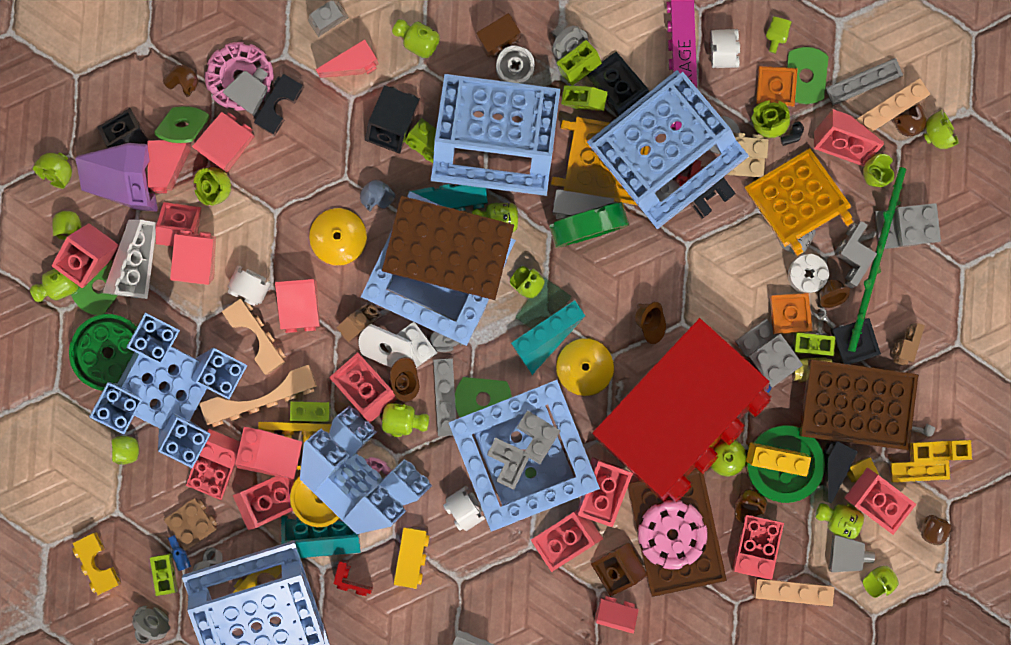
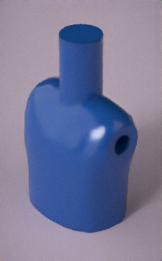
M176 536L168 537L172 548V557L178 571L191 567L187 553L179 547Z

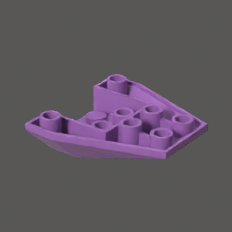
M127 143L76 156L81 190L136 210L157 212L155 193L148 192L145 168L150 161L147 144Z

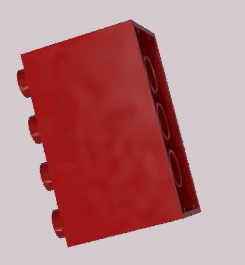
M699 318L593 431V435L600 444L663 502L670 496L677 503L692 487V483L687 479V476L695 468L704 474L718 459V453L713 448L721 440L730 446L745 429V425L740 419L748 411L754 417H757L771 402L772 396L767 392L770 381Z

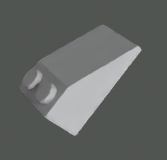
M556 190L552 215L556 216L557 220H562L589 210L611 205L614 202V198Z

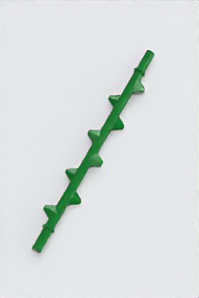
M899 167L895 184L892 186L893 191L888 209L883 213L884 223L875 251L877 255L872 262L868 279L864 281L865 290L855 326L852 329L853 333L848 347V351L851 352L856 351L877 274L881 272L880 262L896 206L900 205L899 195L903 189L902 184L907 170L904 167Z

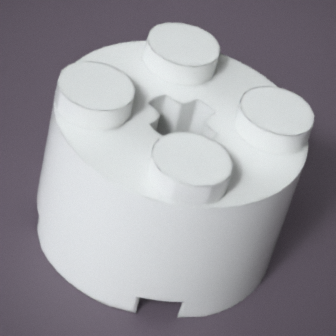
M738 29L711 30L712 68L739 67V56H736L740 53V42H736L739 39Z
M509 46L501 51L496 62L497 75L501 81L526 84L533 76L534 58L527 49L520 46ZM512 63L520 64L518 70L515 68L511 69Z
M806 254L796 258L790 264L788 270L790 285L801 293H813L824 287L829 277L827 264L822 258L814 254ZM805 269L812 272V278L804 276L806 274Z
M237 266L227 285L229 288L227 292L235 297H244V301L253 306L255 304L258 305V303L262 304L272 282L268 281L265 283L266 278L249 269L246 272L241 271L242 267Z
M467 486L446 498V503L443 505L447 513H452L456 519L454 520L456 527L459 530L464 529L465 531L486 519L485 515L482 516L481 514L483 510L472 492L470 494L467 493L466 490L469 489Z

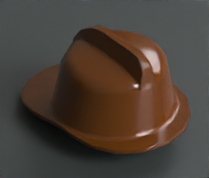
M828 279L824 287L819 290L821 306L823 308H832L841 305L849 298L850 288L845 287L841 281H831Z
M652 302L650 304L639 303L635 314V322L642 329L646 341L650 344H656L662 340L666 332V321L662 305L659 302Z
M406 357L400 358L393 364L389 378V387L392 389L395 397L403 402L413 400L420 388L416 365L413 360Z

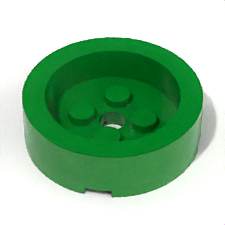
M616 203L554 222V225H549L555 248H560L628 227L630 224L623 203Z
M114 314L97 315L82 323L76 330L69 346V360L76 376L84 384L103 391L107 382L118 384L135 352L127 348V345L138 325L128 318ZM107 347L112 348L114 351L110 358H106L103 355V350Z
M771 427L761 432L752 441L755 444L805 453L811 457L807 476L756 467L746 462V473L751 485L767 499L781 503L800 501L812 494L823 478L825 469L823 451L815 438L799 436L800 428Z

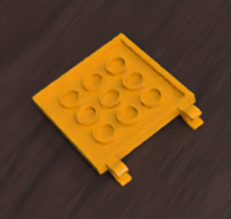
M576 117V122L562 120L561 129L574 131L566 179L552 177L551 185L564 187V191L614 198V202L638 206L587 143V141L610 123ZM644 146L641 149L642 155L648 154L649 146Z
M810 148L744 187L783 246L786 247L790 244L797 256L804 252L802 245L797 239L834 217L840 215L846 226L853 223L852 216L848 211L851 208L850 203Z

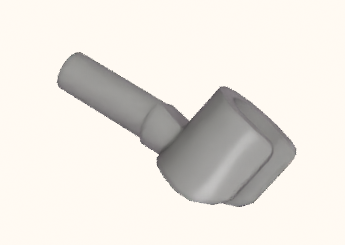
M817 305L820 308V312L816 314L812 311V314L816 318L825 321L832 329L835 328L836 325L826 316V310Z
M926 424L924 429L912 426V431L930 437L933 435L935 427Z

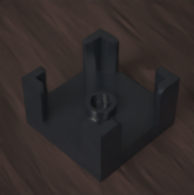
M724 177L690 203L701 219L712 211L704 198L707 201L716 195L715 190L724 202L736 194Z
M870 318L864 319L861 330L862 334H860L855 352L848 351L855 322L830 330L831 336H835V342L840 354L838 358L841 364L849 365L881 355Z

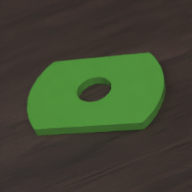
M802 47L788 53L787 68H798L796 103L813 104L824 99L829 57L818 49ZM809 69L812 71V81L808 83L801 81L799 77L801 70Z
M174 107L157 127L155 135L164 141L172 143L192 142L208 121L209 114L194 107ZM180 122L188 123V125L185 127L176 126V124Z
M110 261L84 288L79 287L75 293L71 294L74 302L83 311L93 315L105 314L118 295L98 294L93 290V283L96 280H103L106 283L113 261Z
M463 377L455 392L457 413L460 417H464L512 398L511 390L507 381ZM480 392L489 394L490 403L488 405L480 406L476 402V397Z

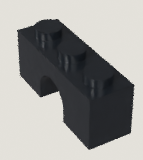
M285 74L276 78L273 84L274 90L266 95L263 100L265 105L261 110L258 109L253 117L256 126L273 136H276L285 121L284 118L276 114L275 108L277 103L281 100H289L295 104L304 89L302 84Z

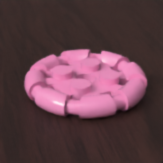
M244 42L229 43L221 50H216L208 60V69L205 72L206 88L212 93V98L225 108L231 107L237 111L245 110L233 100H230L223 91L234 81L235 72L247 71L253 75L258 69L253 63L257 61L262 65L260 68L268 73L263 81V84L268 88L264 96L265 98L271 90L270 84L274 78L272 64L266 59V54L255 45H246ZM230 53L232 59L226 62L223 57ZM241 53H248L247 58L241 57ZM216 67L221 68L219 75L214 74ZM220 83L224 87V89L221 91H219L216 87Z
M665 500L664 503L655 504L645 512L642 517L644 518L642 524L638 527V542L642 545V552L649 561L655 565H662L665 569H680L683 565H690L700 557L703 552L701 551L703 545L707 542V527L703 524V517L695 507L690 504L686 505L680 500L677 503L674 500ZM667 510L668 516L662 518L660 512ZM679 510L685 512L683 518L677 516ZM650 522L656 523L653 530L648 528ZM695 522L697 528L691 530L689 524ZM670 529H675L678 532V536L674 540H670L667 537V532ZM654 538L656 545L650 547L648 541ZM691 539L697 541L695 547L689 546ZM661 551L668 553L666 559L660 557ZM683 551L685 557L678 559L677 553Z

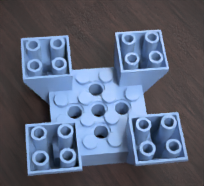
M144 313L127 345V348L135 351L118 384L107 382L89 417L125 434L133 417L136 416L159 428L158 452L193 468L211 434L191 422V417L206 389L230 399L247 365L215 348H211L197 358H194L172 347L180 330ZM175 364V370L168 373V367ZM149 373V379L142 381L143 374ZM166 381V387L159 390V384ZM183 390V395L180 398H176L177 391ZM157 399V404L150 407V401Z
M348 406L333 419L329 433L320 429L304 442L300 480L356 534L391 527L406 512L403 505L417 501L432 485L424 475H421L415 469L412 463L407 462L405 459L385 479L381 477L378 471L372 469L366 460L357 453L377 432L371 423L365 421L356 409Z

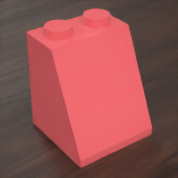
M221 112L192 147L228 173L255 136L251 133L253 130L243 123L241 126L235 122L237 120L235 116L229 112L227 114Z
M148 141L150 160L148 163V187L153 192H156V194H167V190H173L191 150L189 142Z
M88 223L67 236L52 267L79 287L84 288L112 260L119 244Z
M181 229L180 232H177L174 236L170 280L209 285L215 275L216 236H211L209 232L193 234L191 230Z
M308 279L275 282L280 329L285 330V333H295L299 328H304L305 332L316 331V327H320L317 281Z

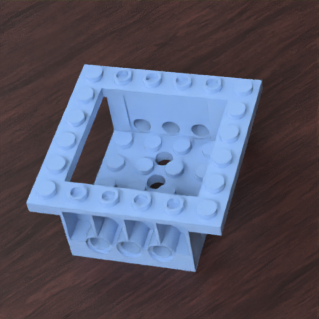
M678 70L587 141L588 145L657 229L749 157L736 141L730 127L684 72L680 74ZM678 121L682 123V126L679 130L671 129V126L674 122ZM659 134L666 135V140L662 143L656 142V137ZM644 146L651 148L650 153L647 155H642L640 152ZM715 146L719 150L720 156L662 202L659 201L655 194L657 190L711 147Z
M444 74L431 181L547 196L560 89ZM476 111H480L484 115L478 118L475 117L473 113ZM494 114H501L503 118L496 120L492 116ZM519 116L522 118V121L517 123L512 118ZM455 148L532 158L530 174L453 165Z
M409 192L407 196L409 198H413L416 200L436 204L413 192ZM390 233L361 298L467 346L489 299L382 272L391 237ZM511 238V241H510V245H509V249H508V253H507V257H506V261H505L504 267H505V265H506L507 258H508V256H509V254H510V252H511V250H512V247H513V245H514V243H515V241H516V240H514V239H512V238Z
M557 380L449 422L491 532L600 489ZM548 404L557 429L560 430V437L576 477H573L557 436L541 464L530 458L528 459L514 490L496 482L504 463L487 455L495 437L521 450L527 449L533 438L517 429V426L527 410L553 426L545 406ZM515 431L522 434V440L518 443L511 440V434ZM472 434L475 435L476 440L478 442L479 448L481 450V453L491 475L492 481L502 503L501 507L497 500L496 494L494 492V489L492 487V484L490 482V479L488 477V474L486 472V469L484 467L483 461L481 459V456L479 454ZM527 468H535L536 476L534 478L526 477L525 470Z
M294 540L182 575L188 593L187 611L200 645H330ZM278 565L282 566V578L213 600L211 599L208 590L210 586ZM273 616H277L281 621L278 624H273L270 622V619ZM254 622H259L262 627L254 630L251 625ZM235 628H240L243 630V633L236 636L232 631Z

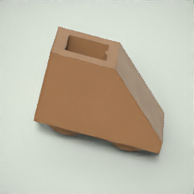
M369 301L348 316L336 328L350 342L361 334L369 324L377 321L382 314Z

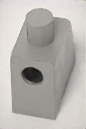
M331 0L309 15L308 22L317 36L320 37L349 17L338 1Z
M258 67L253 75L244 71L224 89L223 93L254 116L268 90L267 86L262 83L268 73Z
M832 535L830 572L863 570V562L874 563L875 552L865 551V543Z

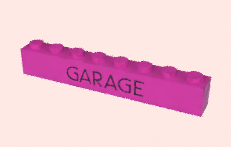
M670 0L666 4L667 13H670V21H667V32H671V40H668V51H672V59L668 61L669 70H672V73L676 70L680 74L684 72L697 88L694 0ZM676 121L671 127H674V130H679L682 123Z

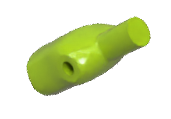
M772 17L766 34L767 39L771 40L768 52L776 54L779 43L787 42L791 21Z

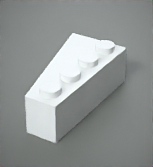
M128 220L103 290L104 294L148 299L157 222Z

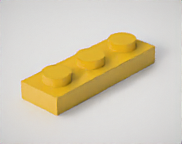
M949 460L890 463L891 482L950 480Z

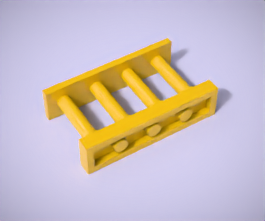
M258 422V429L274 433V430H282L284 437L292 438L294 431H301L304 447V442L313 435V431L317 432L322 429L329 433L332 424ZM297 465V470H301V465Z

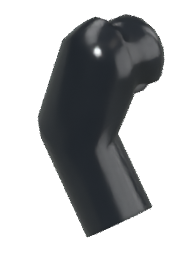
M794 122L790 134L780 137L782 146L798 142L804 132V126L801 122Z

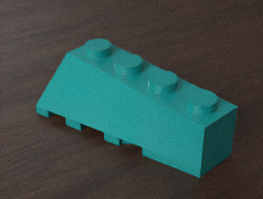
M447 184L436 189L435 187L408 191L441 206L459 211H466L465 207L472 206L473 209L485 208V204H488L486 188Z
M574 300L511 343L532 375L583 320L585 314Z
M281 516V544L294 540L300 558L361 553L360 534H356L343 521H336L325 527H313L303 523L298 517L295 520L288 519V516Z

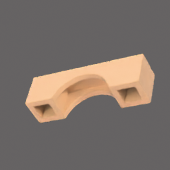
M919 78L856 120L873 132L929 96L930 92Z
M239 299L223 310L222 313L233 328L247 327L257 335L259 351L254 360L263 373L268 375L286 363L283 359L286 356L280 347L276 349L273 344L275 340L270 332L265 333L262 328L264 324L259 316L254 317L251 312L253 310L251 304L244 302L243 299Z
M755 577L753 597L757 599L833 606L835 587L832 585L795 583Z

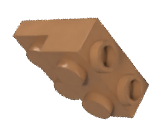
M915 323L907 327L904 338L907 339L898 340V343L893 345L894 363L908 365V363L915 361L925 325Z
M192 499L164 519L185 551L218 529L216 527L218 524L216 519L212 515L209 516L205 511L207 507L201 499Z

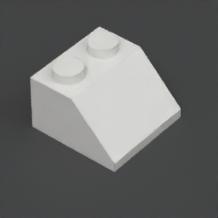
M415 322L396 334L410 340L413 347L412 360L416 368L437 354ZM385 343L384 345L387 350L392 352L391 347Z

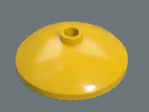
M342 208L329 209L320 214L313 222L309 234L310 245L316 256L323 262L335 266L346 265L355 261L364 251L367 242L366 228L362 220L355 213ZM340 233V239H334V234Z
M578 339L566 345L560 352L556 370L561 384L568 391L580 396H590L599 393L609 384L613 376L614 363L610 352L603 344L592 339ZM584 363H587L589 365V369L587 371H584L582 369V365Z
M300 477L295 481L290 493V502L293 512L303 523L313 527H325L340 519L300 480Z

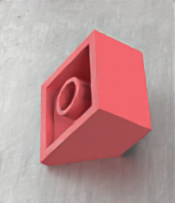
M163 202L156 224V244L174 246V236L181 229L191 230L193 234H198L201 207Z
M605 596V599L600 598L595 622L634 634L639 610L635 607V604L624 601V604L616 602V598Z

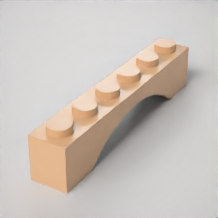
M306 365L290 371L278 388L259 399L238 402L216 397L199 404L206 424H212L213 427L224 424L223 420L230 418L233 421L241 418V414L247 411L250 415L260 411L259 407L264 405L267 408L278 405V400L285 399L286 402L295 399V394L303 392V395L314 392L313 388L317 387L310 365Z

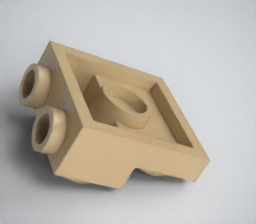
M734 133L736 141L749 157L726 175L764 176L769 139H764L762 135L752 134V138H746L744 133Z

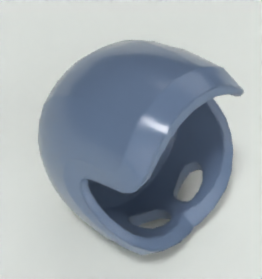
M380 180L370 181L363 187L360 193V201L369 212L372 211V207L376 204L381 208H386L395 199V193L387 184Z

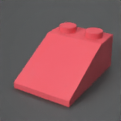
M363 40L315 70L320 78L361 75L374 72L379 63L366 40Z
M834 109L814 131V149L864 166L884 145L881 139L852 116Z
M358 352L329 377L369 423L384 411V407L387 404L394 403L397 400L392 389Z
M244 427L235 465L239 469L294 480L303 442L267 431Z
M592 457L590 464L600 489L580 497L577 515L613 527L633 473L620 466Z
M868 467L844 497V499L893 535L916 506V503Z
M274 476L233 495L248 530L255 529L293 511L290 502L291 489L295 483L293 479Z
M578 510L531 539L551 572L603 540L592 520L578 516Z

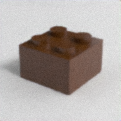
M509 13L476 32V39L488 58L499 56L504 48L517 45L521 38V32Z

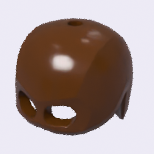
M178 65L165 75L163 84L170 90L180 84L184 95L190 97L191 93L197 88L198 77L192 68L186 65Z
M920 104L909 108V115H899L893 118L896 129L900 134L911 137L918 135L924 130L926 115Z
M745 490L739 496L735 506L734 514L736 519L744 524L746 515L754 517L764 515L767 500L761 493L755 490Z
M929 515L924 519L921 526V537L932 545H942L948 539L952 525L944 519Z

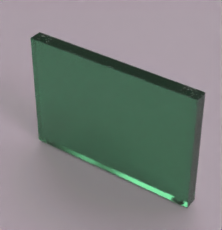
M544 278L545 283L541 292L536 297L529 298L519 314L516 315V319L531 329L564 308L567 302L571 300V295L546 278Z

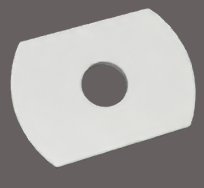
M369 324L359 336L361 354L392 368L393 364L400 358L413 359V347L410 340L373 324ZM380 344H388L392 352L387 353L383 351Z

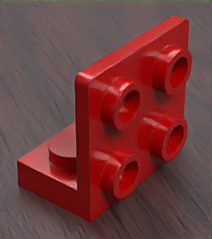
M341 559L333 583L337 585V589L343 591L353 589L356 590L355 594L362 596L371 594L373 587L344 580V578L347 579L351 566H348L349 561Z

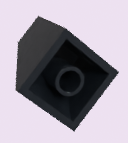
M384 85L368 121L365 141L400 154L418 109L420 98L410 93L401 92L395 87Z

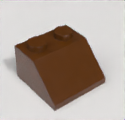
M629 542L591 563L610 597L636 585L648 576Z

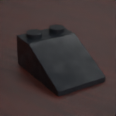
M617 51L587 74L595 88L607 92L606 103L617 117L649 93L646 85Z
M838 441L827 443L823 450L825 454L823 501L831 504L858 451Z

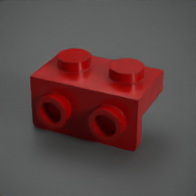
M695 160L690 164L687 177L676 176V181L680 186L704 168L701 166L702 161Z

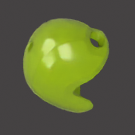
M882 153L876 154L865 163L863 176L867 185L884 187L894 180V171L890 168L893 160L890 156Z
M61 211L53 217V236L61 240H66L67 236L81 228L80 218L75 212Z
M521 266L514 272L509 283L520 295L526 298H534L541 292L545 280L537 270L533 268L530 270L525 266Z
M118 436L111 440L113 462L124 465L133 463L138 459L139 445L135 438Z
M888 566L875 568L863 579L865 590L873 598H877L884 593L888 596L899 585L895 572Z

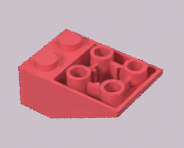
M208 429L207 432L211 435L190 472L186 486L222 500L236 467L235 463L240 441Z
M746 515L732 571L772 580L784 523Z

